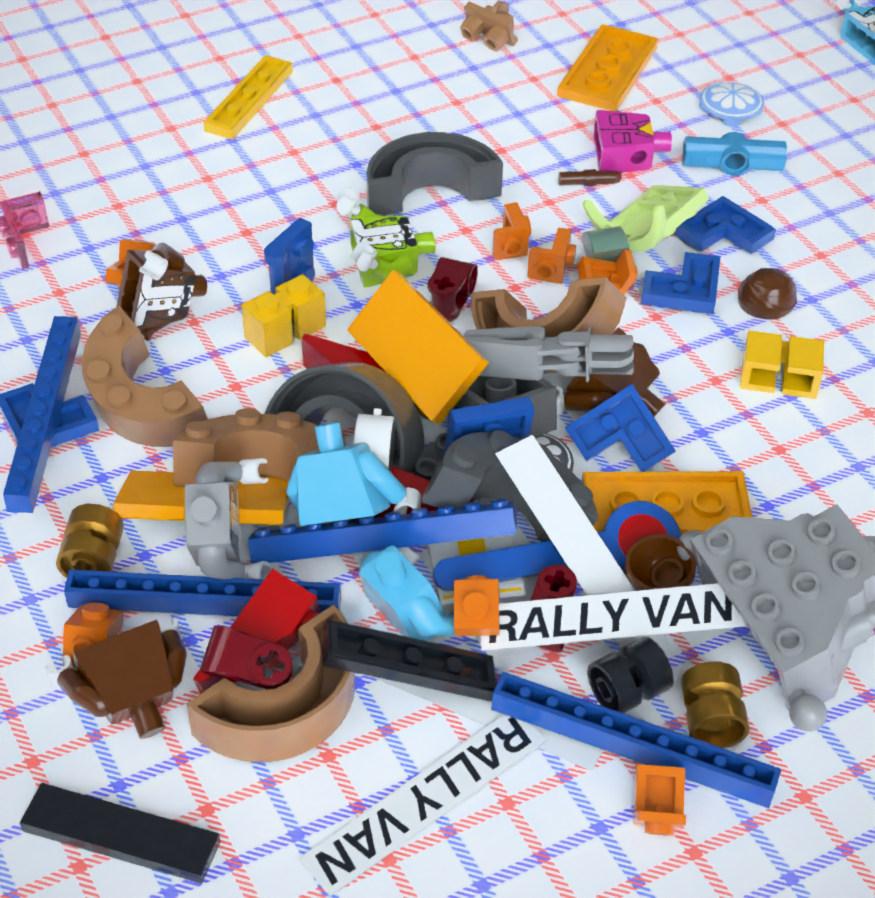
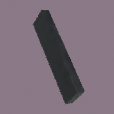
M327 619L321 628L323 666L491 701L493 698V692L497 685L494 661L491 655Z
M42 782L19 822L23 832L200 884L203 883L221 843L220 833Z

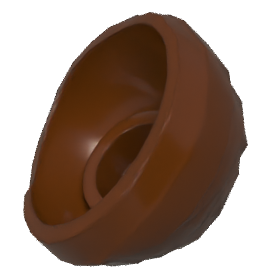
M760 268L749 274L741 282L738 289V303L741 309L753 317L766 320L779 319L789 314L796 305L797 288L793 279L786 272L774 268Z
M662 534L649 535L634 543L627 553L624 564L625 575L635 591L690 586L696 575V561L691 550L687 549L681 540ZM678 546L684 548L690 556L688 560L685 561L679 557L677 553Z

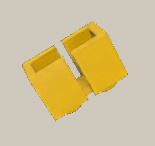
M304 274L275 287V294L267 291L241 304L244 338L265 358L293 344L292 319H294L295 337L298 340H301L304 333L311 335L326 327L325 293Z
M748 330L742 357L740 389L774 393L776 371H779L780 364L784 363L782 394L817 399L824 370L825 340L790 336L789 341H782L781 334Z

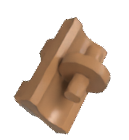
M499 0L493 7L486 5L484 8L468 1L464 6L466 18L462 22L460 29L465 39L474 41L482 33L485 35L483 37L484 44L488 49L498 52L505 44L513 47L517 43L518 38L513 33L514 16L508 13L509 6L507 3Z

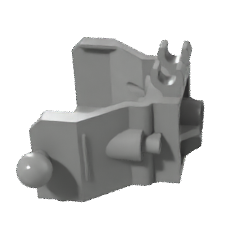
M838 504L815 516L805 513L791 520L732 516L704 532L691 530L682 534L679 540L693 553L702 585L716 583L720 585L778 669L785 706L789 711V717L793 725L805 732H813L820 729L827 719V709L824 702L836 696L854 648L862 645L870 637L874 636L875 536H862ZM681 546L677 547L679 557L682 560H688L690 556Z

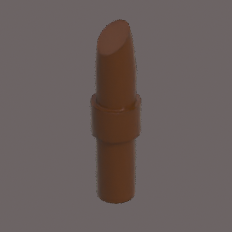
M584 169L583 171L558 172L559 185L596 186L597 184L618 183L622 178L621 172Z

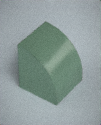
M620 226L587 231L582 235L586 257L616 262L624 249L629 250L630 248L626 234Z

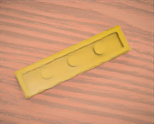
M264 55L203 122L204 131L233 140L292 74L293 63Z

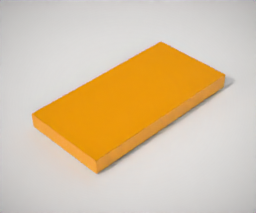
M601 24L557 87V97L609 111H617L657 50L659 38Z
M392 270L347 329L383 370L406 390L412 401L432 422L439 425L489 364V361L401 273Z
M131 470L113 503V511L118 513L121 518L185 521V486H174L173 472ZM260 476L261 478H268V481L262 484L246 485L240 481L237 482L239 524L283 525L290 502L286 493L287 481L277 477Z
M744 471L582 472L581 482L591 490L598 513V520L593 525L596 532L604 530L608 518L616 509L633 501H646L665 509L676 521L681 535L691 530L704 532L732 516L753 518Z

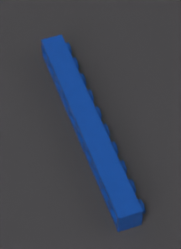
M54 316L3 492L7 512H34L81 337L78 317Z
M496 499L491 501V504L481 505L480 502L466 503L464 507L454 508L453 505H444L438 507V510L435 511L419 508L412 510L410 514L402 515L401 512L394 511L386 513L385 517L375 518L370 516L358 518L359 520H340L327 524L318 523L302 527H296V524H287L277 530H270V527L255 529L247 541L251 563L260 561L275 563L385 550L392 545L396 548L512 535L517 533L518 526L514 501L507 502V499Z
M69 570L64 594L68 608H79L80 605L87 603H103L108 605L109 609L124 611L238 616L265 579L232 578L221 580L206 576ZM293 581L317 596L320 609L318 614L332 605H335L340 611V583Z
M506 672L502 673L493 692L491 706L493 711L645 765L686 768L685 779L768 809L770 808L781 768Z

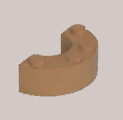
M607 277L571 281L567 295L559 306L546 316L533 320L527 319L526 307L505 289L472 292L471 311L476 329L541 326L545 329V337H556L560 333L568 331L588 332V327H591L592 334L612 335L620 323L627 297ZM544 370V374L557 373V371Z
M118 305L102 317L86 342L82 356L84 382L101 418L116 434L140 445L152 447L173 446V439L186 429L187 423L208 420L204 407L182 380L169 386L154 388L139 385L133 381L139 365L150 355L139 328Z
M252 408L239 409L235 415L189 422L186 424V429L173 439L174 486L195 484L198 469L205 463L240 462L243 459L255 458L267 460V463L259 464V475L277 477L289 482L298 456L319 449L314 428L317 425L301 420L300 415L294 412H281L277 415L260 414L258 410Z
M332 605L298 628L300 660L304 667L290 682L275 689L255 691L238 687L226 678H223L186 703L191 735L199 743L217 754L247 762H272L293 758L315 748L329 738L346 718L355 694L356 679L354 672L323 666L321 628L327 619L347 623L342 613L335 605Z

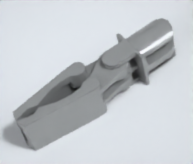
M541 326L467 330L463 335L489 361V364L479 376L538 381L544 378V370H554L564 376H586V382H589L590 374L632 375L634 372L633 335L592 334L591 327H588V332L568 331L562 332L556 337H545V329Z

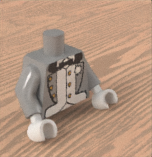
M243 459L240 462H208L198 469L195 484H185L186 547L195 564L200 567V571L205 576L221 580L232 578L263 579L261 571L271 569V565L267 561L248 565L240 562L237 482L240 481L245 485L266 483L268 478H261L258 474L259 464L267 463L266 459Z

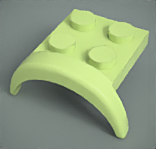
M652 185L610 221L599 212L591 200L583 201L582 206L596 230L620 226L626 234L630 247L629 250L632 252H643L652 249L665 237L672 235L676 228L686 219L693 217L709 198L704 187Z

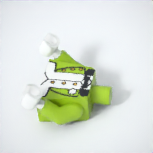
M344 186L336 196L338 212L342 215L352 213L350 217V242L353 251L351 257L356 261L363 288L382 284L392 270L401 273L405 278L413 276L418 272V255L435 253L436 245L433 232L413 234L408 217L383 216L375 214L362 203L357 205L360 199L359 194L348 186Z

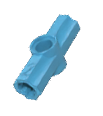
M736 131L728 132L721 138L686 136L683 142L682 165L721 168L724 173L731 176L741 175L748 169L782 171L785 169L787 144L786 141L747 139L745 135Z

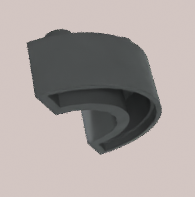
M422 132L400 137L381 147L369 161L366 173L367 208L375 214L383 216L403 212V200L406 195L415 189L425 186L453 188L462 193L468 201L499 197L502 195L503 162L496 152L487 145L460 134Z
M340 362L303 370L280 386L266 408L265 414L277 415L281 412H294L300 415L301 420L320 425L325 413L333 407L343 409L355 417L356 420L358 414L373 415L375 408L382 409V416L395 417L393 467L409 473L413 472L414 466L424 450V433L421 419L409 394L389 374L365 363Z
M495 430L493 432H477L464 435L449 446L424 489L422 503L437 508L444 505H453L454 508H460L469 503L471 499L480 497L507 499V502L514 501L515 509L523 514L533 526L537 539L542 542L551 540L495 454L522 439L513 437L505 431ZM539 443L593 526L598 520V513L591 490L583 485L567 466L552 456V452L545 445Z

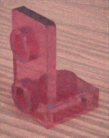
M40 191L0 201L2 214L0 216V235L2 238L7 237L5 242L11 259H18L22 270L29 268V263L21 234L49 227L45 201Z

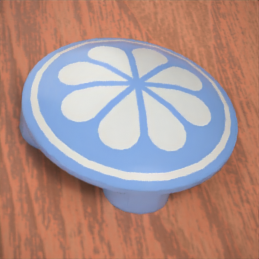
M728 81L714 83L704 88L699 101V108L702 111L721 118L722 123L729 127H737L741 124V120H747L761 114L764 107V99L757 90L742 83Z

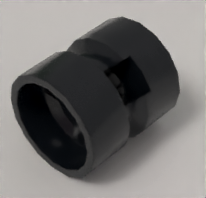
M641 637L619 650V654L612 652L592 662L587 670L589 684L598 703L603 707L623 714L639 706L642 699L649 701L673 687L674 683L673 671L668 658L661 647L649 637Z

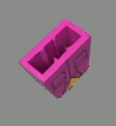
M596 110L593 140L599 171L608 170L625 173L649 170L652 167L654 152L671 151V132H653L650 116L647 114Z

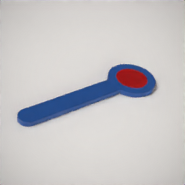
M633 501L620 506L608 518L604 530L597 532L624 574L627 553L638 540L655 534L668 535L677 539L681 536L680 529L674 518L662 507L646 501ZM549 540L443 559L435 566L432 577L435 585L441 590L454 591V580H464L466 577L473 575H482L489 579H498L499 582L537 576L543 569L551 565L568 566L553 542Z

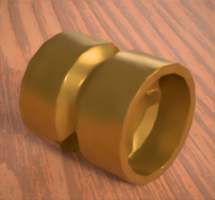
M90 503L78 505L71 511L64 532L65 537L61 542L55 561L57 569L64 577L67 578L69 570L112 572L116 550L120 544L124 529L123 520L119 514L109 507Z
M720 661L705 662L689 668L681 678L683 700L687 708L686 719L689 737L721 748L731 747L742 742L748 736L750 726L746 706L741 700L744 694L737 668L729 663Z

